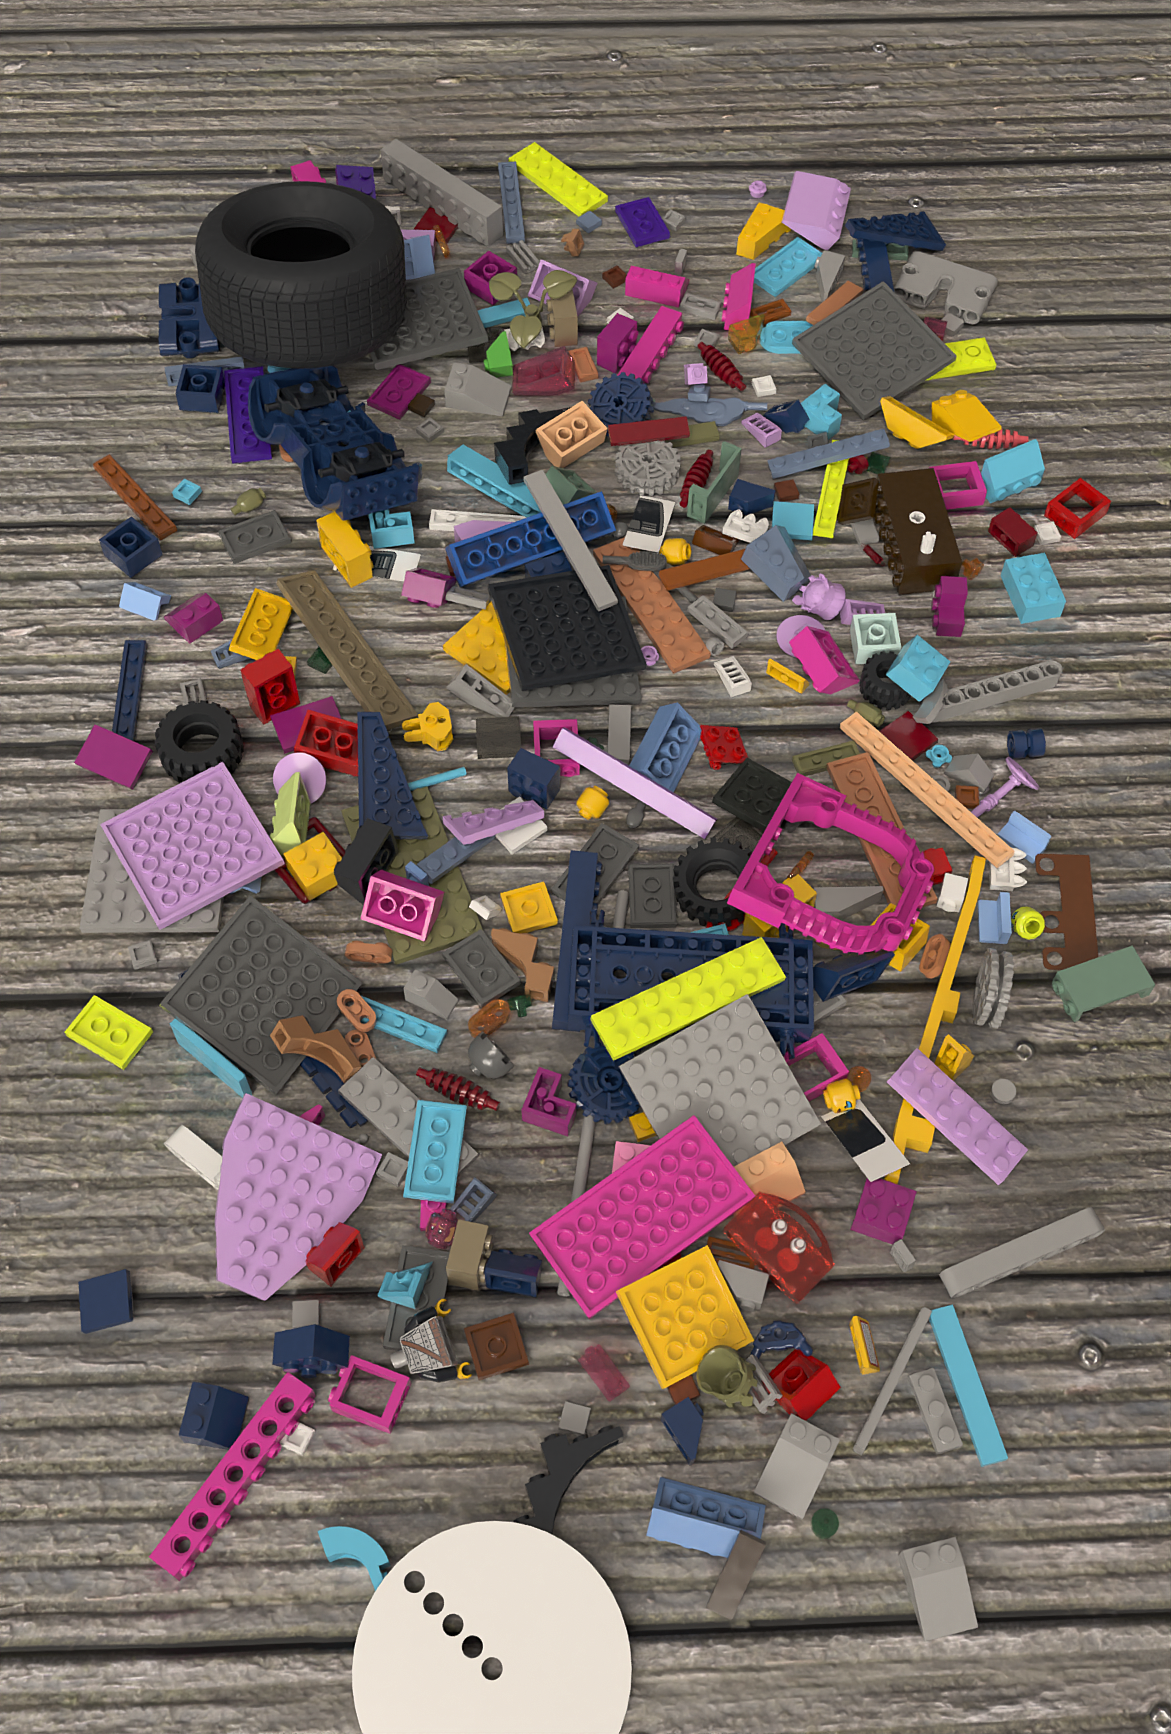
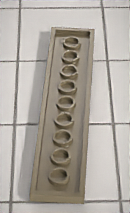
M315 570L277 579L276 585L365 712H380L387 730L402 726L405 720L418 718L414 708Z

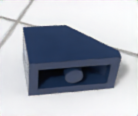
M799 399L774 405L763 415V417L777 425L784 433H798L805 428L804 425L810 420Z
M737 479L729 496L728 510L736 511L740 509L742 514L749 515L771 508L775 500L776 490Z
M687 1397L662 1413L661 1422L688 1465L691 1466L694 1464L704 1413L696 1401L692 1403L690 1398Z

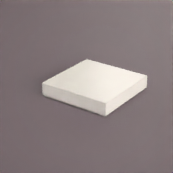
M518 797L509 804L520 803L524 801L521 797ZM539 819L533 823L516 827L513 830L498 833L495 837L511 854H514L546 832L547 826Z

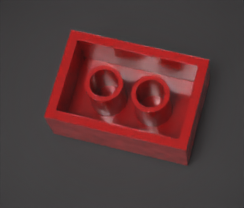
M279 649L265 654L264 657L240 669L250 708L263 725L271 721V715L300 705L293 667Z
M308 709L294 746V753L309 754L315 757L325 768L358 777L357 723Z

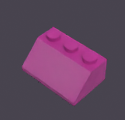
M751 263L732 274L730 283H726L725 294L728 296L724 297L723 308H727V310H723L721 320L725 322L724 330L747 332L756 263Z
M631 266L626 276L625 296L679 308L689 284V279Z
M806 626L789 641L793 648V655L801 661L803 671L811 677L813 687L819 693L831 695L860 681L828 631Z
M380 870L370 878L361 919L426 941L440 912L445 892Z

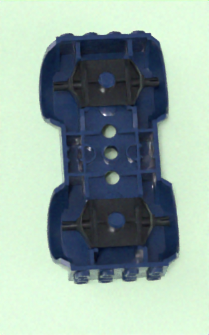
M335 366L307 369L291 368L253 377L248 393V413L252 430L261 441L281 445L301 469V480L305 495L314 507L326 511H335L344 521L417 501L418 484L422 480V464L416 462L412 466L406 467L401 459L405 456L404 450L402 448L397 450L394 436L382 432L365 413V403L362 402L355 406V409L353 408L346 396L349 393L348 387L346 385L342 386L338 370ZM321 421H324L325 423H329V424H328V425H321L320 422H321ZM342 442L347 446L341 447L338 445V443Z

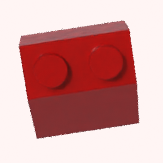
M341 1222L326 1231L323 1237L324 1240L318 1247L314 1246L311 1248L305 1260L308 1269L330 1287L365 1249L360 1231Z
M794 1349L769 1373V1376L783 1395L780 1399L776 1398L775 1400L789 1415L792 1413L805 1421L811 1418L841 1388L827 1364L813 1356H805L801 1350ZM761 1380V1382L763 1383V1385L765 1386V1388L767 1389V1391H768L769 1394H770V1391L768 1390V1388L766 1387V1385L764 1384V1382Z

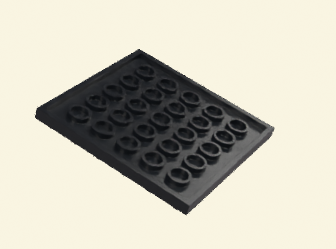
M610 565L599 566L617 597L618 603L599 612L575 570L488 584V592L521 691L646 670L645 658Z

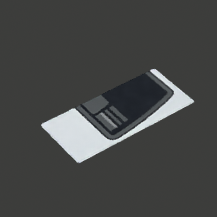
M640 496L623 546L659 552L675 502Z
M369 546L372 553L370 555L373 563L372 575L378 578L404 582L406 571L417 568L421 556L417 553L386 548L374 549L373 546ZM334 565L333 570L338 571V569Z

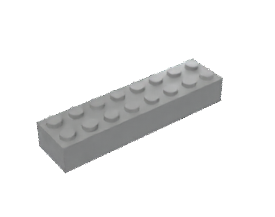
M397 139L381 149L383 178L386 182L406 193L426 208H434L438 215L447 216L452 224L456 225L458 223L459 229L487 247L503 236L502 206Z

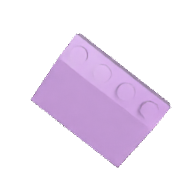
M796 171L793 176L782 223L823 250L828 251L840 238L851 188L835 178Z

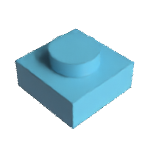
M183 479L172 491L174 498L190 505L201 494L202 490L200 486Z

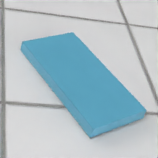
M797 237L755 268L754 283L776 297L814 269L816 259L821 257L822 252Z
M176 1019L170 1023L180 1046L242 1098L245 1093L252 1096V1091L243 1072L183 1023Z
M418 1100L403 1194L404 1198L454 1204L467 1110L466 1105Z

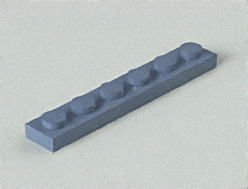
M516 161L498 162L506 244L519 243L521 240L525 242Z
M880 429L767 460L771 476L775 479L890 447L885 430Z

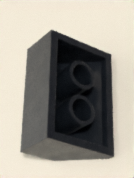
M367 818L364 824L358 828L353 842L348 844L342 860L335 865L334 875L337 884L362 905L365 902L371 876L380 870L387 872L399 852L392 827Z

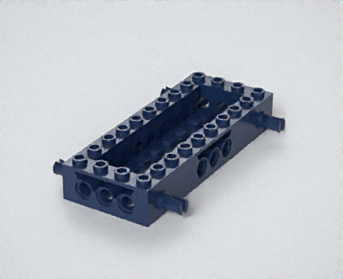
M595 909L590 911V926H573L567 1029L585 1030L584 1046H589L590 1037L592 1036L594 1048L600 1046L599 1034L590 1020L591 1015L665 982L661 977L663 973L668 972L676 977L761 937L604 927L605 911L601 910L599 920H596ZM781 923L779 938H762L785 974V981L751 996L750 999L773 1040L780 1042L782 1056H785L787 1048L790 1060L795 1058L794 1043L809 1041L814 1030L813 940L793 939V931L789 929L790 926H788V931L786 932L785 924ZM615 970H623L626 973V977L618 979L614 977L613 972ZM687 1027L682 1028V1029H680V1030H678V1031H676V1032H674V1033H672V1034H670V1035H675V1034L679 1033L680 1031L686 1029Z

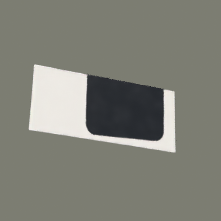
M860 1099L856 1100V1108L841 1113H834L832 1111L821 1116L870 1182L910 1164Z

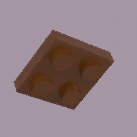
M514 1313L464 1328L479 1381L529 1365Z

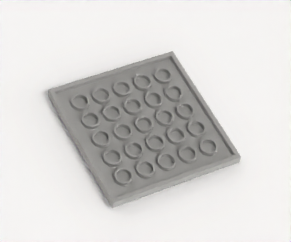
M100 809L79 928L81 932H220L224 896L159 930L100 825L129 809Z
M748 994L618 1066L658 1139H661L695 1115L733 1167L780 1142L786 1145L821 1125Z

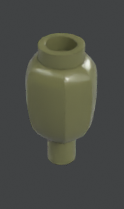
M251 488L238 497L237 505L230 508L234 516L240 512L249 513L263 504L266 495L261 488Z
M852 699L847 704V707L854 710V713L858 712L873 727H880L885 720L881 709L868 702L857 703Z

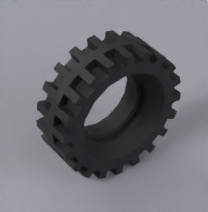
M716 837L710 838L711 843L707 844L700 840L697 842V848L693 849L691 846L686 848L687 856L680 855L678 858L679 865L674 866L673 885L676 901L679 902L682 912L687 911L690 920L699 919V925L705 926L706 922H712L713 927L717 926L718 923L725 922L726 927L732 926L731 920L737 919L740 923L744 920L743 914L745 912L727 904L729 897L716 901L706 899L700 895L696 885L698 879L703 874L717 869L730 871L739 878L752 855V851L749 848L743 850L742 843L738 841L734 845L730 844L729 838H724L723 842H716Z

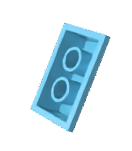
M1036 439L985 459L981 476L987 490L986 499L990 504L1041 483L1045 467Z

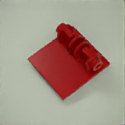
M700 725V739L703 742L705 754L709 757V765L714 770L720 769L722 763L742 764L748 758L737 727Z

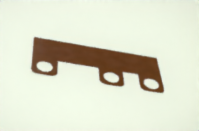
M1037 854L1035 856L1036 872L1040 875L1059 876L1062 911H1042L1040 913L1044 919L1048 915H1053L1059 920L1058 927L1050 929L1045 925L1043 932L1064 933L1065 948L1045 947L1043 949L1044 967L1048 970H1064L1098 958L1089 855ZM1041 859H1051L1054 862V868L1051 871L1043 870L1040 867ZM1050 952H1057L1061 955L1062 962L1059 965H1051L1047 961V955Z

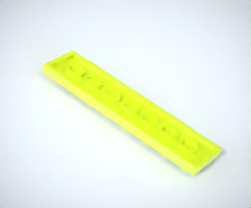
M761 937L593 1014L590 1020L614 1061L702 1020L746 994L751 997L783 982L786 976Z

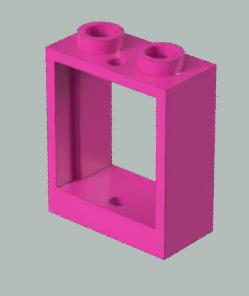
M976 461L929 467L935 470L946 510L984 504L987 490ZM966 478L970 490L943 493L940 481Z
M577 719L533 721L535 755L540 756V740L557 739L564 727L578 735ZM573 759L548 760L560 766V776L572 777L580 775V764Z
M823 1033L795 1047L794 1059L789 1060L788 1052L785 1053L784 1059L788 1066L815 1052L832 1076L804 1092L808 1102L822 1095L823 1090H826L828 1084L837 1080L847 1079L849 1070Z
M351 1355L348 1368L340 1369L339 1377L341 1379L338 1386H334L330 1392L328 1402H330L332 1412L391 1434L411 1387L410 1377ZM356 1368L396 1383L381 1418L342 1403Z

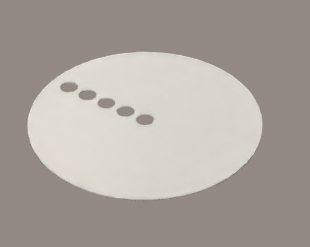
M485 1521L460 1525L427 1539L405 1555L385 1576L365 1610L357 1634L352 1665V1689L360 1728L363 1734H619L627 1711L631 1689L630 1645L621 1611L606 1582L592 1564L566 1542L543 1530L514 1522ZM411 1571H419L425 1578V1585L418 1593L407 1591L404 1585V1579ZM431 1592L439 1593L444 1599L442 1611L435 1615L427 1613L423 1606L424 1598ZM449 1614H457L463 1620V1630L457 1636H449L443 1630V1620ZM471 1635L479 1637L483 1643L482 1653L476 1658H468L462 1651L464 1639ZM489 1657L499 1659L503 1666L502 1674L496 1680H488L482 1674V1664Z

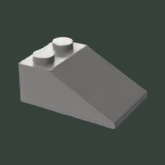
M453 363L444 390L446 408L503 417L511 385L473 365Z
M791 1413L754 1490V1494L802 1520L840 1439Z
M956 1537L906 1549L898 1555L924 1642L978 1628L965 1564Z

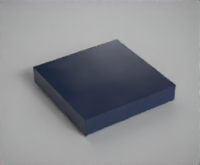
M124 1269L78 1282L81 1332L87 1334L133 1321L129 1270Z

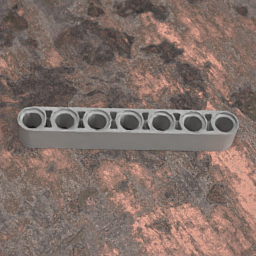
M1050 660L949 689L947 697H944L942 700L943 707L931 723L1054 688L1061 676L1062 665L1057 661Z
M1089 1207L942 1271L939 1276L951 1299H954L1101 1235L1105 1228L1094 1209Z

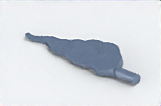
M681 398L661 403L654 402L653 408L659 412H671L682 417L687 416L688 419H694L698 423L715 421L716 426H725L741 418L744 411H767V403L742 401L739 398H727L724 400L709 398L707 402L688 401V399Z

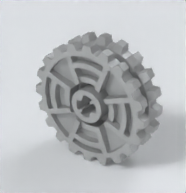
M665 440L620 446L618 452H616L615 476H617V481L622 483V487L624 489L629 488L633 494L639 492L640 496H644V494L654 496V493L660 495L663 494V490L669 491L671 485L677 483L676 478H679V462L681 458L678 455L677 448H673V444L671 442L666 443Z
M988 948L984 953V958L982 957L978 977L976 978L972 1010L973 1021L976 1025L982 1026L987 1021L989 1027L998 1029L1005 1017L1014 974V962L1011 952L1003 951L998 956L996 949Z

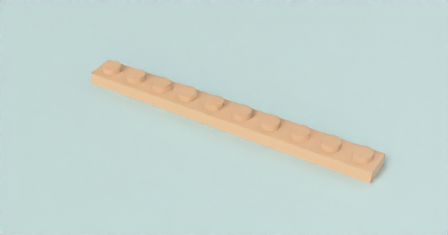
M855 712L840 723V729L866 752H869L870 756L996 868L1014 856L1015 851L858 712Z

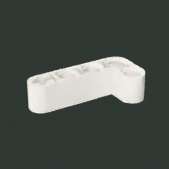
M181 1125L164 1142V1145L177 1158L218 1190L222 1156L188 1128Z

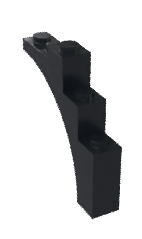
M571 407L541 413L537 409L518 412L519 425L506 427L507 440L495 442L494 453L495 462L509 485L524 482V476L528 475L527 458L532 450L540 444L536 429Z
M613 1425L603 1427L598 1430L599 1434L588 1437V1434L578 1436L573 1439L571 1444H569L566 1434L560 1436L559 1433H555L545 1437V1442L540 1443V1448L549 1475L546 1477L544 1474L535 1475L529 1479V1483L525 1484L534 1517L530 1518L529 1515H524L516 1518L513 1522L532 1526L553 1535L557 1512L572 1481L588 1463L604 1451L623 1443L624 1436L621 1427L614 1428Z

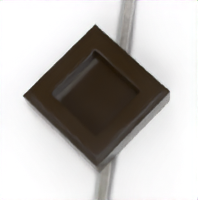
M417 393L407 405L408 410L425 417L434 407L435 400Z

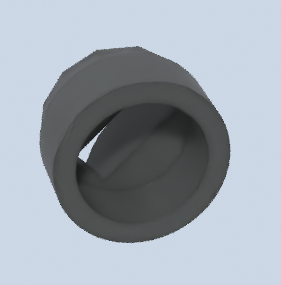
M622 522L615 523L616 531L612 535L618 540L626 536L629 527Z

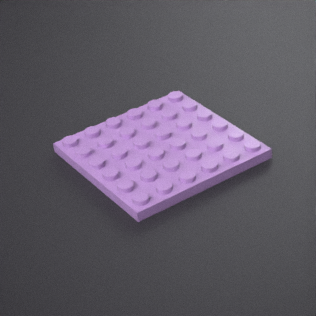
M223 762L100 824L159 930L285 864Z

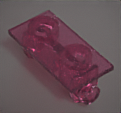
M599 1344L595 1347H588L584 1351L585 1355L578 1359L608 1402H611L630 1387Z

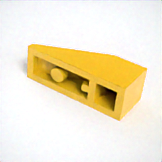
M948 1034L942 1043L934 1064L954 1081L970 1066L974 1055L969 1047L961 1044Z

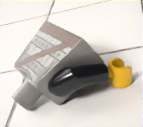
M441 1299L434 1307L431 1306L412 1317L404 1328L405 1335L400 1337L402 1350L390 1354L395 1369L408 1365L411 1374L418 1373L421 1379L437 1383L455 1380L457 1377L459 1379H467L472 1376V1374L463 1375L462 1367L470 1365V1363L458 1364L443 1321V1317L447 1316L451 1309L448 1311L440 1309V1305L444 1304L447 1300Z

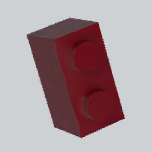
M1010 507L994 516L988 532L1015 557L1033 547L1038 534L1032 526Z

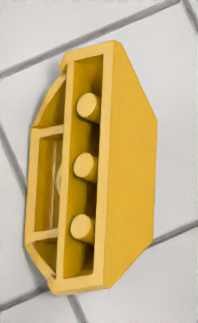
M882 397L880 402L887 428L893 432L892 434L899 439L904 438L909 441L908 444L919 449L953 439L955 436L893 397Z

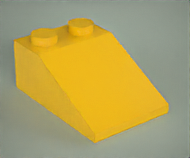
M958 390L952 395L942 396L940 399L932 402V422L969 442L1001 430V425L979 399L967 393L966 390Z

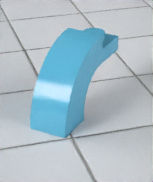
M337 1526L319 1530L318 1534L329 1562L341 1558H352L361 1562L367 1568L376 1591L388 1574L387 1571L382 1573L381 1570L391 1566L381 1546L368 1534L355 1528Z

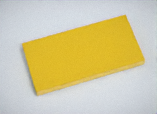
M255 588L230 643L229 651L255 660L264 657L269 652L275 651L293 611L287 599Z

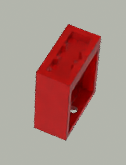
M1079 478L1048 502L1044 516L1051 522L1054 521L1055 525L1076 539L1107 514L1111 500L1082 478ZM1074 495L1079 496L1094 508L1081 519L1063 506Z

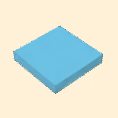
M774 501L772 527L775 525L785 527L791 539L812 541L814 504Z

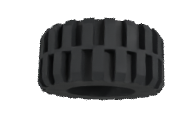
M200 700V703L190 701L184 706L180 704L176 706V710H170L166 714V719H161L158 724L159 728L156 729L155 747L162 767L169 776L179 783L211 767H215L221 762L224 763L229 772L233 773L237 769V764L242 760L244 745L237 720L226 707L221 708L220 704L215 702L208 704V701ZM198 735H212L218 738L212 747L202 752L192 753L181 749L185 742Z

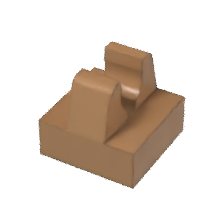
M572 229L571 233L564 234L561 242H567L564 247L565 251H569L571 256H579L584 246L580 229Z

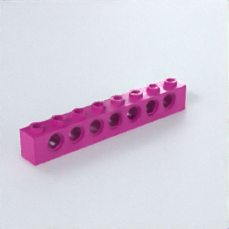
M288 1372L285 1374L151 1553L150 1559L179 1581L183 1576L187 1577L196 1565L194 1562L201 1552L205 1553L213 1543L214 1539L212 1537L218 1528H224L230 1520L231 1515L229 1513L235 1505L239 1506L248 1495L247 1489L253 1481L257 1482L265 1472L264 1466L269 1459H274L279 1454L282 1448L280 1441L285 1434L291 1436L299 1425L297 1421L302 1414H307L314 1406L316 1395L313 1389ZM285 1403H294V1407L290 1412H281V1408ZM277 1425V1431L273 1435H264L267 1426ZM259 1447L260 1454L256 1458L250 1459L247 1457L251 1448ZM242 1470L243 1476L239 1481H230L231 1474L234 1471ZM217 1494H226V1499L221 1505H213V1499ZM203 1516L208 1517L206 1527L196 1529L197 1520ZM184 1540H190L189 1550L185 1553H179V1544Z

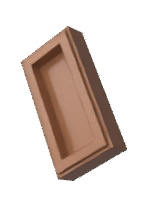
M583 347L570 350L569 358L579 382L598 379V371L588 348Z

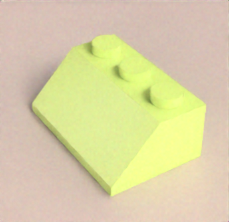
M295 772L279 789L278 799L274 802L276 816L272 818L274 831L270 834V839L280 855L304 843L307 839L311 802L300 772Z

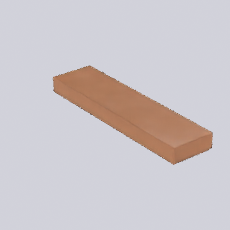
M847 281L809 313L806 321L815 325L861 296L863 288Z

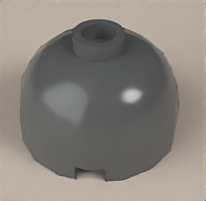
M482 1031L469 1046L468 1057L472 1062L469 1067L478 1077L481 1074L490 1079L502 1077L515 1065L510 1062V1058L493 1040L490 1041L487 1037L488 1035Z

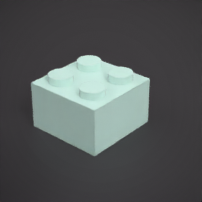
M895 613L853 615L850 635L855 664H866L868 658H872V655L875 653L880 655L882 651L886 653L893 651L894 654H899L901 642Z

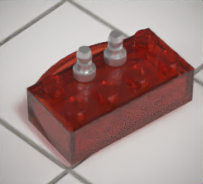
M759 1191L722 1231L763 1273L769 1274L768 1278L796 1305L835 1265L828 1242L816 1222L794 1203L775 1195ZM779 1204L792 1209L808 1222L822 1244L820 1248L815 1246L807 1231L795 1219L777 1208Z

